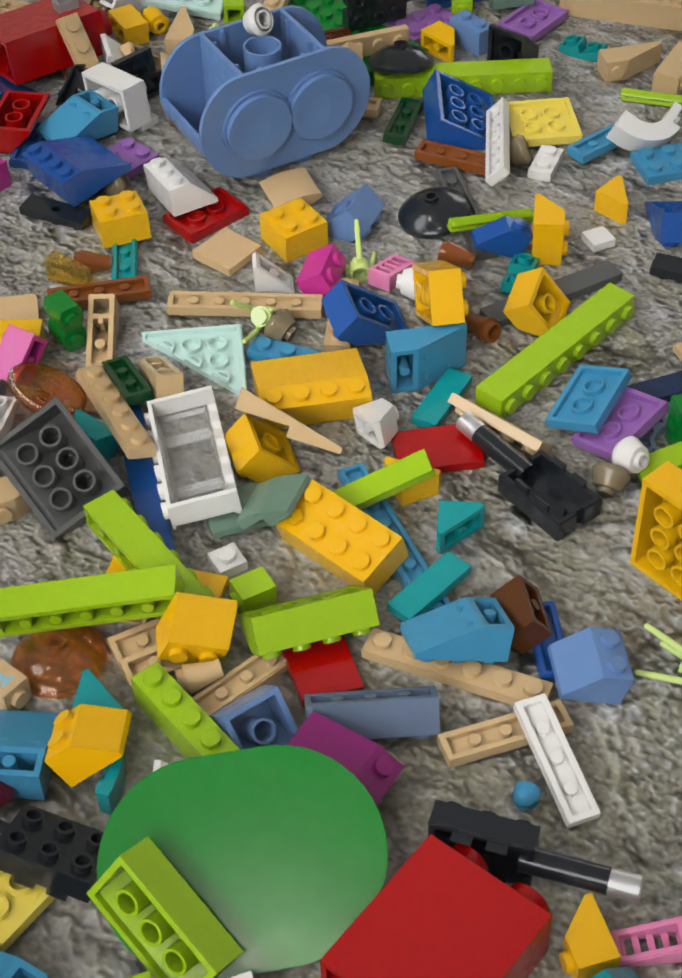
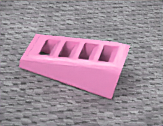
M393 254L368 270V284L390 292L396 286L398 273L402 274L404 269L411 268L412 263H416V261Z
M682 916L610 931L621 955L619 967H641L682 962ZM669 936H676L678 945L671 946ZM661 937L664 948L656 949L654 938ZM639 939H646L649 951H641ZM626 940H631L634 950L632 955H627L624 943Z

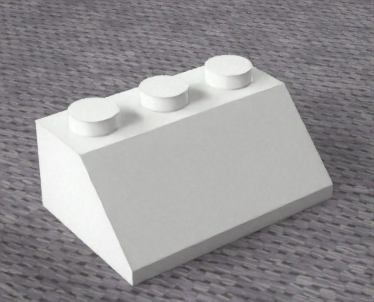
M158 157L152 159L149 163L143 164L150 192L174 217L219 202L218 197L192 171L170 159Z

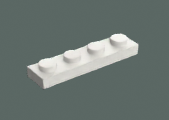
M543 693L515 702L513 710L567 829L599 818L601 812L546 694Z

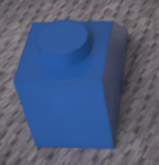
M508 216L478 227L471 232L475 249L513 258L515 254L524 253L533 237L528 222L522 218Z

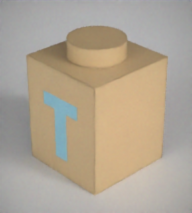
M1 658L0 710L21 709L33 697L28 677Z

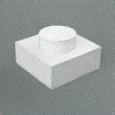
M234 542L207 553L208 562L216 574L232 577L248 570L247 560Z

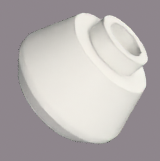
M261 3L252 5L243 15L245 30L249 34L258 37L270 34L274 23L271 11Z
M411 267L404 269L402 274L398 273L396 289H400L401 295L415 301L413 270Z
M628 436L621 439L615 445L611 459L612 464L625 468L629 471V474H635L648 466L650 457L648 449L637 437Z

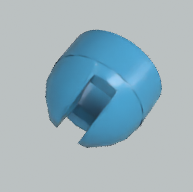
M519 781L515 783L512 799L518 809L530 811L536 808L542 791L534 783Z

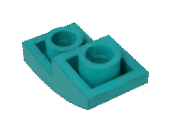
M573 34L567 36L558 49L560 52L574 58L597 61L598 50L607 49L608 44L599 42L587 44L586 36Z
M528 253L515 254L509 263L508 273L501 283V292L510 293L517 274L537 269L540 258L533 257Z
M125 751L123 757L102 769L103 777L100 778L95 789L100 812L109 815L117 807L123 793L127 768Z

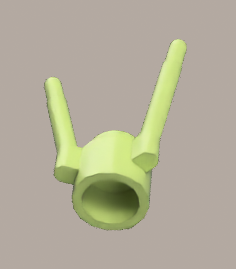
M355 219L356 257L352 259L349 265L348 263L346 264L344 270L346 278L359 279V283L368 280V270L374 266L377 253L375 251L372 252L369 262L362 257L359 220Z
M230 300L231 305L249 310L251 312V321L256 326L241 341L242 344H246L257 334L262 333L268 320L277 311L273 307H256L255 305Z
M649 623L644 624L646 630L662 640L660 642L662 648L682 659V645ZM681 662V664H680V666H679V669H678V672L681 673V674H682V662ZM639 669L634 670V674L637 676L682 685V677Z

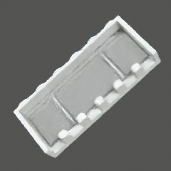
M212 386L147 401L148 413H144V418L148 429L147 433L157 446L156 457H152L154 464H158L154 465L157 482H162L157 484L161 501H166L160 503L164 519L171 520L173 530H176V526L232 512L240 514L242 511Z

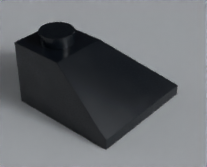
M493 24L489 25L487 61L538 58L539 47L529 37Z

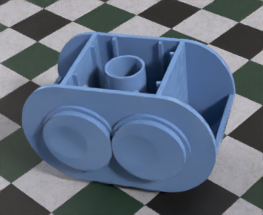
M289 5L270 10L274 20L270 34L263 37L249 34L243 26V19L198 32L180 42L165 62L159 84L162 108L170 121L204 159L221 174L236 178L262 177L270 174L275 167L290 162H307L313 158L314 154L331 149L347 138L365 113L370 97V77L365 63L354 51L347 47H327L326 36L321 23L310 11L303 7Z

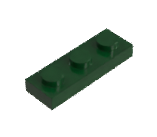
M401 98L383 133V142L393 145L406 144L423 110V100Z
M127 355L101 362L102 367L129 406H139L146 401L154 399L152 388Z

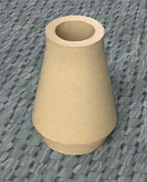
M219 658L211 661L182 664V668L175 670L178 684L187 693L190 692L191 695L219 678L225 677Z

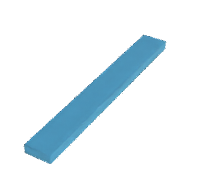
M363 462L337 470V478L342 486L370 474ZM386 499L361 510L403 537L409 556L394 573L403 588H405L428 569V565ZM445 596L427 612L451 602Z

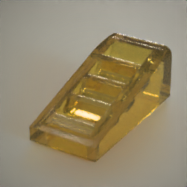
M52 251L44 260L48 281L67 286L93 283L91 268L59 252Z

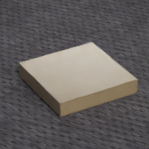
M224 227L194 249L192 256L201 263L230 277L252 260V254L255 251L261 254L262 245Z

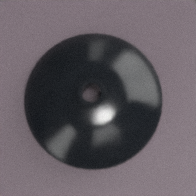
M398 40L392 45L384 46L373 53L368 59V67L370 69L389 74L415 73L427 70L434 65V57L428 51L417 45L407 44L405 40Z
M430 187L414 193L401 205L398 212V220L401 228L411 236L424 239L439 238L451 234L449 229H447L448 219L470 216L471 208L468 198L463 193L449 187Z

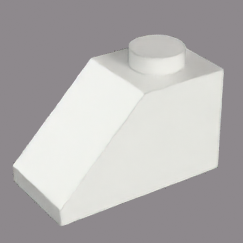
M383 398L352 408L357 433L379 449L385 448L399 431L397 420H399L398 410L395 405Z

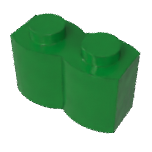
M62 289L46 296L44 310L49 316V333L69 353L85 346L87 333L82 326L83 311L81 307Z

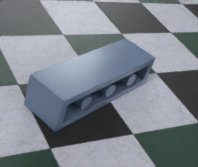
M435 685L304 694L305 720L312 711H315L367 739H380L381 741L392 742L398 740L399 737L412 736L415 739H428L432 735L440 734L439 695Z

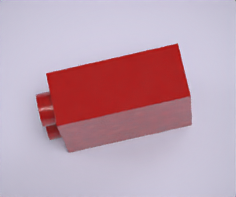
M40 0L0 14V76L17 86L74 65L55 21L76 12L96 56L103 55L100 34L112 35V24L107 13L84 1L78 0L80 8L59 14L53 9L52 0Z
M430 834L320 959L321 978H527L547 953L552 914L549 913V908L544 898L532 887L521 882H516L510 887L490 874L485 860L470 846L456 843L451 848Z

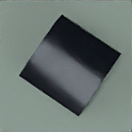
M145 46L111 63V66L144 80L147 87L148 100L159 95L162 72L155 67L150 47Z

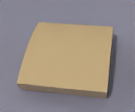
M305 168L283 171L259 182L274 208L300 197L309 205L323 197Z
M161 617L107 638V644L131 689H133L131 677L157 661L169 674L182 668V664H188H176L170 661L158 660L156 626Z

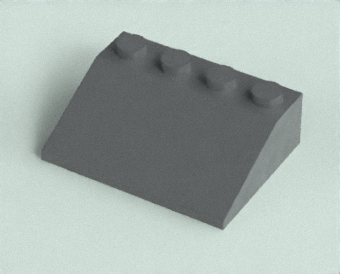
M55 397L0 439V468L54 540L86 523L83 505L113 489L121 498L131 493L58 397Z

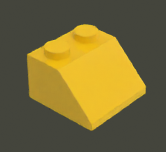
M535 194L531 255L540 258L539 265L561 266L562 256H567L568 241L563 240L564 236H569L570 220H565V210L541 194Z
M541 267L517 274L503 312L518 330L540 337L565 318L570 301L547 271Z
M245 412L224 434L228 446L227 450L231 454L236 473L242 478H249L258 483L282 475L297 474L300 471V467L289 439L286 437V432Z
M176 592L156 626L158 660L179 664L211 661L219 658L220 662H222L230 648L238 607L237 600Z
M79 704L70 711H62L53 722L54 728L51 738L47 743L48 749L44 762L72 788L123 757L132 713L127 709Z

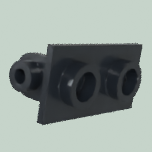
M75 64L69 68L64 86L58 92L56 105H62L72 95L80 93L77 91L78 88L85 91L81 73L87 70L85 64Z

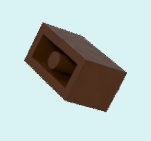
M517 575L490 594L491 598L497 599L514 625L515 629L511 647L520 653H526L552 635L538 588L521 575Z

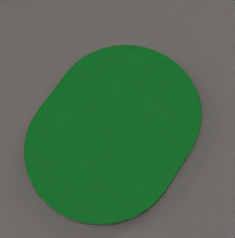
M267 745L188 758L173 762L150 773L127 792L111 814L100 841L97 857L98 881L121 854L149 836L244 951L216 977L231 978L251 971L253 975L298 967L320 960L383 889L388 864L386 833L379 810L369 792L353 773L334 759L308 748L293 745ZM109 922L111 928L113 929L119 940L132 954L136 956V954L132 951V949L128 946V944L124 941V939L119 935V933Z

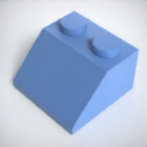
M466 10L449 17V26L454 28L455 44L478 57L488 52L489 22Z
M367 184L363 185L336 203L325 218L328 222V237L353 242L355 240L354 220L358 219L361 239H364L372 231L371 225L381 218L380 212L385 204Z
M589 627L549 644L547 648L559 699L621 704L635 681L620 629Z
M262 685L209 715L240 750L267 745H287L298 730L278 686Z

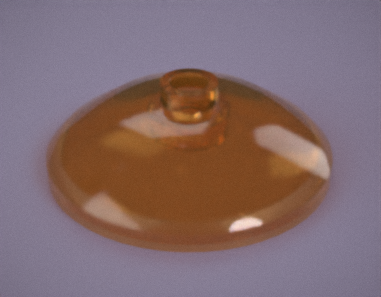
M32 362L20 363L15 365L7 376V385L13 397L32 413L37 412L55 397L62 401L73 417L75 410L80 409L84 411L87 405V397L81 386L70 376L51 366Z
M90 626L26 634L17 644L12 656V666L28 677L32 695L45 699H62L76 695L82 671L88 668L99 679L107 663L105 642L100 634Z

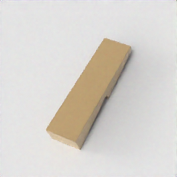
M241 388L235 409L289 426L287 438L341 455V446L245 388Z

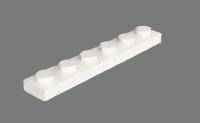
M504 97L486 111L485 181L491 187L498 182H503L510 173L509 102Z

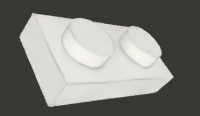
M541 145L528 169L527 178L551 182L563 158L564 149L556 148L552 145Z

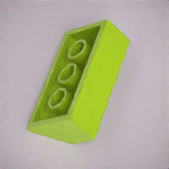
M356 585L237 614L238 622L251 653L262 656L263 660L281 656V650L292 648L293 652L312 648V642L320 640L323 641V644L338 642L342 640L341 635L351 632L353 636L371 633V627L380 625L372 588Z
M149 836L121 854L86 893L145 967L150 970L154 978H216L244 952Z

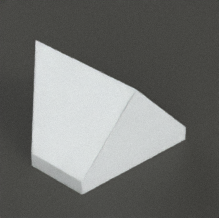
M256 251L252 254L255 293H295L293 276Z

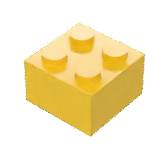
M126 190L112 196H99L89 201L93 227L104 249L112 247L113 244L119 246L132 243L133 239L140 241L152 238L148 212L136 190Z
M301 197L259 214L261 239L286 263L307 255L310 251L328 245V222Z

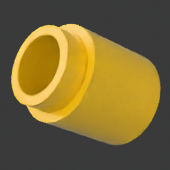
M149 6L143 10L142 17L148 20L153 34L161 35L167 31L169 20L159 8Z

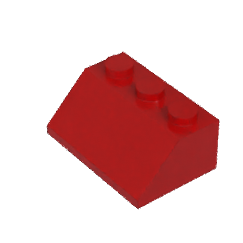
M6 90L0 100V153H12L31 134L50 99V93Z

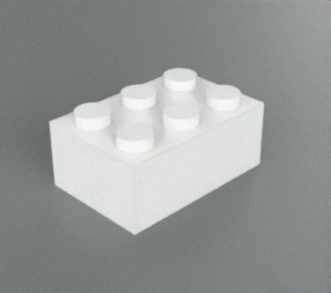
M104 62L81 72L85 90L91 89L118 106L119 127L133 132L152 122L151 107L148 103L147 87L144 80Z

